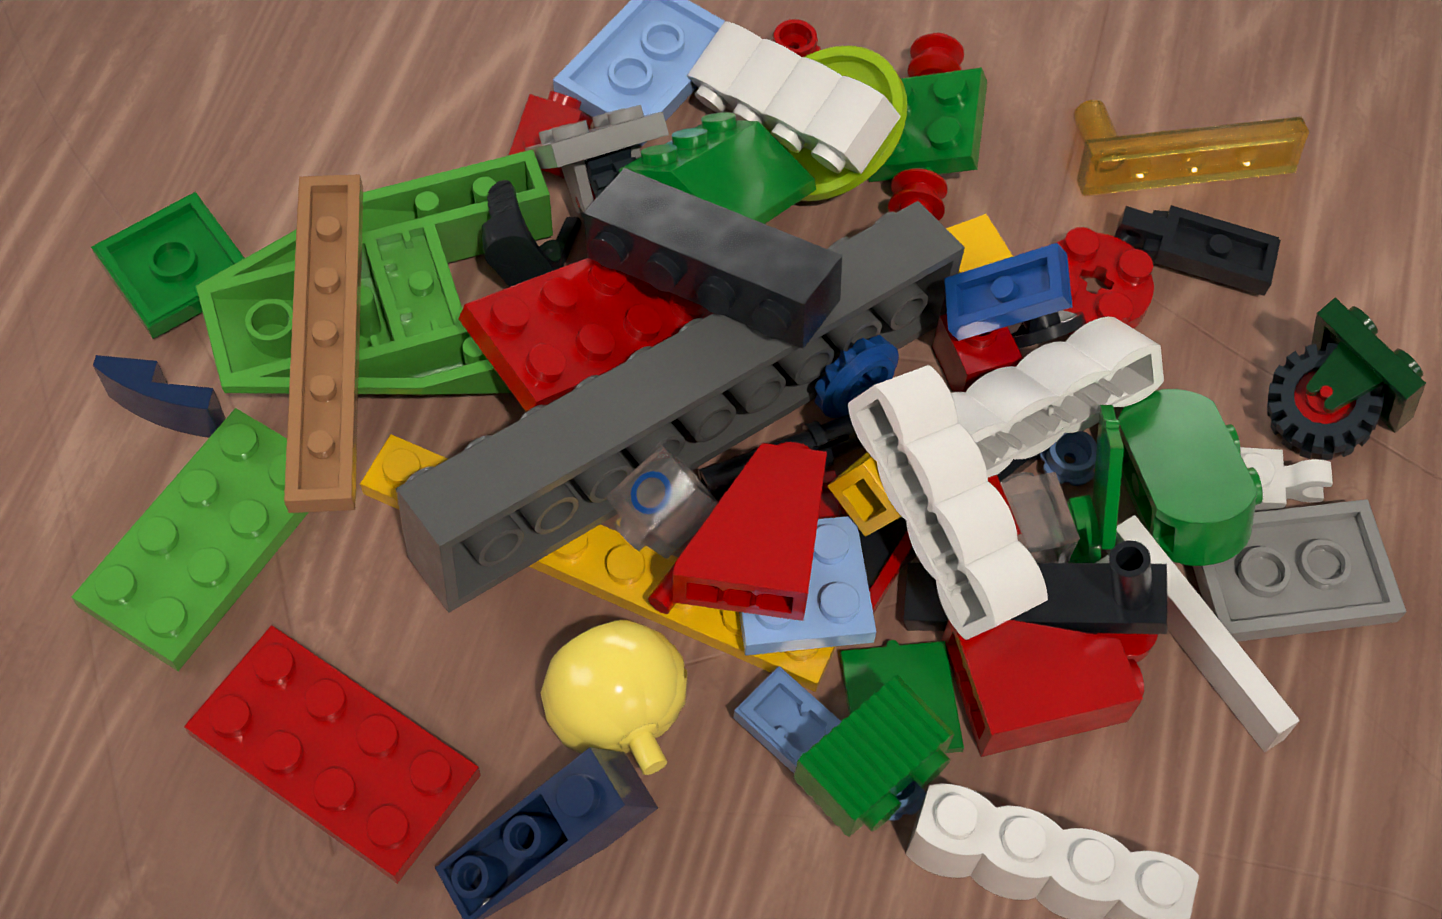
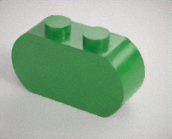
M1155 390L1140 402L1125 406L1118 417L1119 431L1124 447L1121 477L1143 526L1168 557L1176 563L1191 566L1214 565L1227 561L1240 553L1250 540L1255 505L1262 503L1263 490L1256 469L1254 467L1247 468L1240 455V441L1235 427L1232 424L1225 425L1214 401L1201 394L1187 390Z

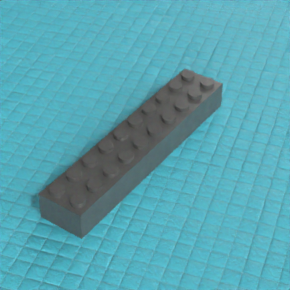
M919 201L897 213L888 212L880 217L870 228L851 238H841L828 248V250L842 255L840 301L804 349L781 339L768 337L761 331L724 315L713 313L704 319L696 318L683 326L677 334L653 347L646 346L637 350L626 362L603 375H593L584 379L572 392L554 402L531 408L519 421L492 436L485 435L473 440L463 452L436 467L420 469L405 484L396 488L407 557L448 613L631 507L633 505L631 501L632 486L644 473L651 471L660 472L671 483L815 399L817 396L815 386L817 381L827 374L825 370L826 365L834 363L839 358L840 351H848L857 340L861 338L869 340L871 337L881 335L898 350L936 328L939 317L947 313L945 278L958 274L965 247ZM647 478L642 481L637 489L638 502L665 487L663 482L658 478Z

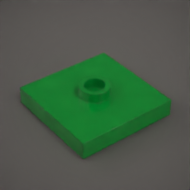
M196 192L91 246L96 259L152 339L203 312L196 285L244 259V256Z

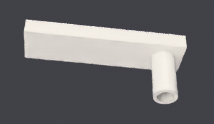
M1134 515L1119 524L1116 531L1115 546L1120 542L1128 540L1140 542L1149 550L1151 564H1167L1168 631L1264 752L1286 739L1300 721L1299 718L1139 519ZM1107 549L1108 555L1096 563H1109L1111 550Z

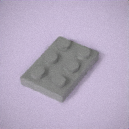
M1368 499L1254 512L1250 540L1240 553L1218 564L1193 566L1202 599L1237 642L1398 622L1407 612Z

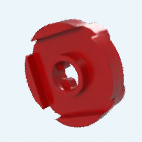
M1076 227L1070 230L1064 239L1056 242L1063 248L1068 257L1073 307L1064 311L1072 313L1083 312L1086 323L1102 317H1115L1135 329L1143 320L1154 294V281L1151 274L1154 265L1151 257L1143 250L1135 249L1117 237L1097 233L1086 227ZM1094 278L1100 280L1108 289L1100 288L1096 294L1090 293L1086 290L1087 282L1084 279Z

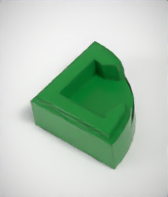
M1085 495L1070 498L1056 526L1068 563H1096L1101 560V543L1097 516L1091 496Z

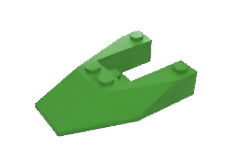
M533 149L363 192L358 394L512 393L459 321L463 308L448 263L484 254L482 225L491 219L487 196L489 195L488 191L498 181H510L516 189L521 213L534 240L553 236L550 194ZM296 230L196 285L224 393L289 394Z

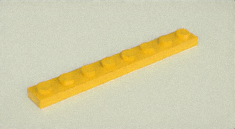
M390 434L360 483L363 494L400 510L396 488L405 484L420 469L436 467L448 460V458ZM601 524L528 566L770 673L780 666L802 687L816 692L837 647L745 656L739 612L676 603L669 614L657 611L648 602V597L677 561L678 557Z

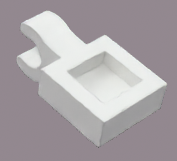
M1240 447V455L1246 467H1254L1262 484L1263 500L1261 504L1255 505V512L1284 509L1287 504L1286 499L1311 503L1322 502L1324 499L1323 487H1331L1333 484L1331 462L1312 459L1284 466L1283 450Z

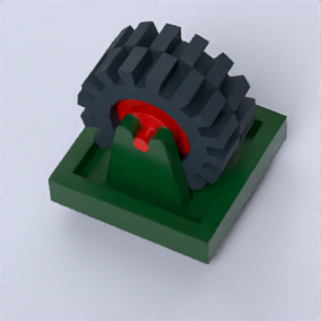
M1336 297L1316 313L1311 345L1305 346V352L1300 356L1296 351L1286 357V364L1283 367L1278 365L1273 374V381L1269 386L1267 414L1271 418L1270 427L1275 435L1280 433L1283 437L1282 444L1291 450L1293 446L1301 449L1300 456L1309 459L1311 453L1321 454V460H1332L1334 453L1341 452L1343 457L1352 454L1356 445L1360 444L1363 446L1369 440L1379 418L1396 433L1414 417L1426 382L1421 378L1423 376L1421 367L1408 353L1399 348L1392 351L1376 336L1378 329L1367 314L1355 306L1347 309Z

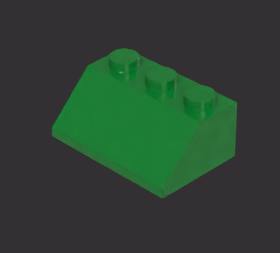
M730 112L713 113L703 116L701 118L702 124L672 133V140L666 144L644 148L641 150L640 158L619 169V173L624 168L763 224H766L816 190L815 178L759 121H736V115Z

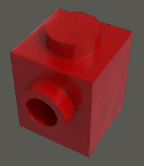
M947 313L939 317L932 349L953 393L966 392L975 381L985 374L1002 367H1016L1023 359L1008 326L958 340L948 331Z

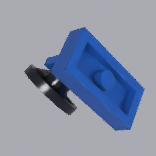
M1058 243L945 278L948 331L958 340L1022 322L1018 330L1011 333L1019 349L1060 337L1087 324L1083 312L1072 313L1064 311L1073 306L1067 253Z

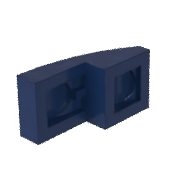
M95 356L93 367L108 396L123 408L145 420L177 432L210 438L226 419L213 388L168 384L157 361Z

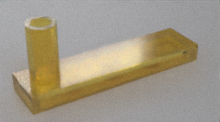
M1088 100L1080 104L1074 112V120L1084 142L1077 183L1082 195L1086 196L1295 173L1310 131L1301 116L1118 136L1105 104L1100 100Z

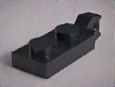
M1173 205L1170 206L1168 211L1153 210L1152 213L1126 206L1118 221L1114 236L1127 242L1135 249L1146 252L1154 260V263L1265 296L1271 286L1281 242L1279 237Z

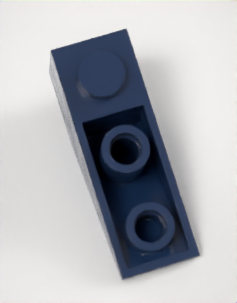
M590 747L441 862L435 869L462 919H485L604 850L656 811L658 806L625 752Z

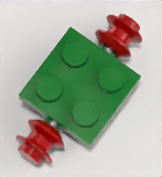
M944 33L926 34L917 38L912 43L910 49L912 60L907 70L909 77L901 78L907 96L905 126L898 144L890 157L868 179L869 182L892 180L891 190L894 195L888 203L889 212L897 213L919 201L938 221L945 214V205L942 200L946 197L948 191L946 181L938 174L978 169L988 83L982 67L962 70L960 64L964 60V48L958 40Z

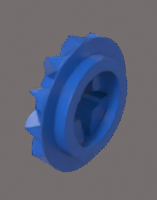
M877 335L869 340L865 338L857 340L848 351L841 350L839 358L834 363L826 365L825 370L827 374L817 381L815 386L817 396L814 403L827 417L840 418L849 415L848 402L872 386L893 378L899 359L897 348L881 335Z

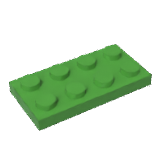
M235 408L71 596L78 608L176 671H179L309 513H288L284 502L287 438Z

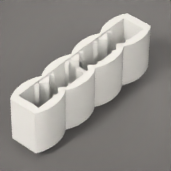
M724 21L687 75L699 88L695 96L708 108L717 113H721L727 108L733 111L732 113L736 115L738 121H759L765 128L772 131L771 134L782 145L796 153H799L802 147L811 150V155L820 164L835 173H840L844 167L861 174L901 117L888 99L872 87L856 79L842 76L815 60L801 57L776 42L762 39L749 30Z
M1102 317L1080 327L1066 342L1058 341L1045 344L1029 353L1016 367L998 368L979 378L966 392L951 393L957 410L958 423L967 430L979 447L988 478L996 474L998 475L1013 459H1026L1040 454L1057 442L1064 433L1079 432L1099 422L1100 405L1125 407L1140 402L1151 395L1164 382L1161 345L1115 317Z
M927 365L881 382L848 402L849 414L854 430L863 447L877 461L879 477L885 493L897 512L907 521V530L913 549L924 568L936 580L942 607L951 624L965 640L990 630L1048 600L1046 584L1041 570L1030 552L1018 541L1016 525L1011 511L1001 494L988 482L987 470L981 451L967 430L958 423L957 410L952 394L935 369Z
M934 784L928 787L918 811L906 855L915 864L931 873L952 878L971 876L974 881L986 890L1009 899L1027 900L1036 898L1048 910L1066 919H1190L1199 875L1190 866L1170 855L1155 851H1136L1131 853L1120 842L1101 832L1082 828L1062 830L1053 820L1037 811L1019 806L996 808L979 793L953 784Z

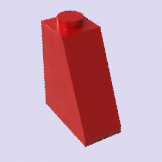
M784 442L778 445L761 443L675 562L673 572V603L804 621L827 452L811 450L808 446L796 442Z
M948 620L942 636V641H945L948 660L981 757L1128 722L1143 700L1144 680L1141 670L1134 659L1127 658L1121 640L1118 638L1016 620H1008L967 640L957 632L950 620Z

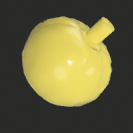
M628 620L613 621L596 626L575 637L552 657L541 689L546 720L564 746L580 754L590 747L625 752V754L632 751L644 775L653 774L667 764V760L655 738L662 736L679 717V712L685 705L687 670L685 669L683 657L675 645H672L658 631Z

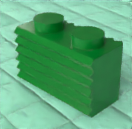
M895 675L879 691L873 693L868 700L864 701L859 708L844 718L838 726L823 736L809 751L802 754L797 761L794 779L813 798L815 803L822 807L824 813L831 817L834 824L841 828L844 835L850 837L864 824L871 832H874L886 823L902 805L895 796L913 780L921 788H924L946 768L951 759L945 752L955 733L898 675Z

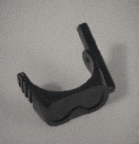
M507 180L495 183L488 191L489 195L487 196L491 219L482 225L483 251L487 263L509 287L564 267L582 225L579 217H567L557 239L546 241L539 247L525 223L518 204L516 189L512 183Z

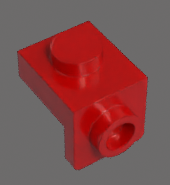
M550 91L547 99L529 94L509 155L524 152L527 147L541 144L539 132L585 120L588 129H590L593 119L579 111L581 101L565 94ZM561 167L541 169V171L565 179Z

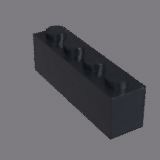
M624 168L583 212L588 258L597 261L606 268L616 269L649 283L660 291L670 292L701 305L714 314L724 315L755 328L768 337L781 339L804 349L840 301L842 255Z

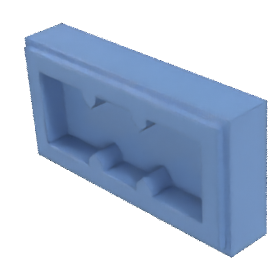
M780 666L734 710L733 717L793 773H795L797 761L802 754L809 751L823 736L827 735L834 727L841 723L833 713Z

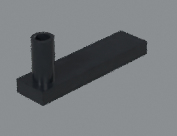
M1132 540L1123 541L1114 546L1109 555V563H1037L1046 584L1048 600L1010 619L1084 633L1167 634V564H1151L1149 550L1142 543ZM908 563L904 607V623L907 631H945L949 619L940 602L936 580L928 573L922 563Z

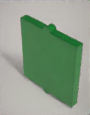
M1100 405L1092 498L1099 526L1101 548L1109 550L1113 549L1116 542L1124 453L1119 431V420L1116 419L1113 405Z
M890 640L886 647L843 650L840 652L849 715L859 708L864 701L868 700L873 693L879 691L893 676L898 675L955 733L945 753L963 751L964 743L945 641L899 645L897 641Z

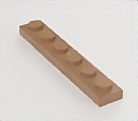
M360 174L299 176L284 502L288 513L355 510L363 185Z

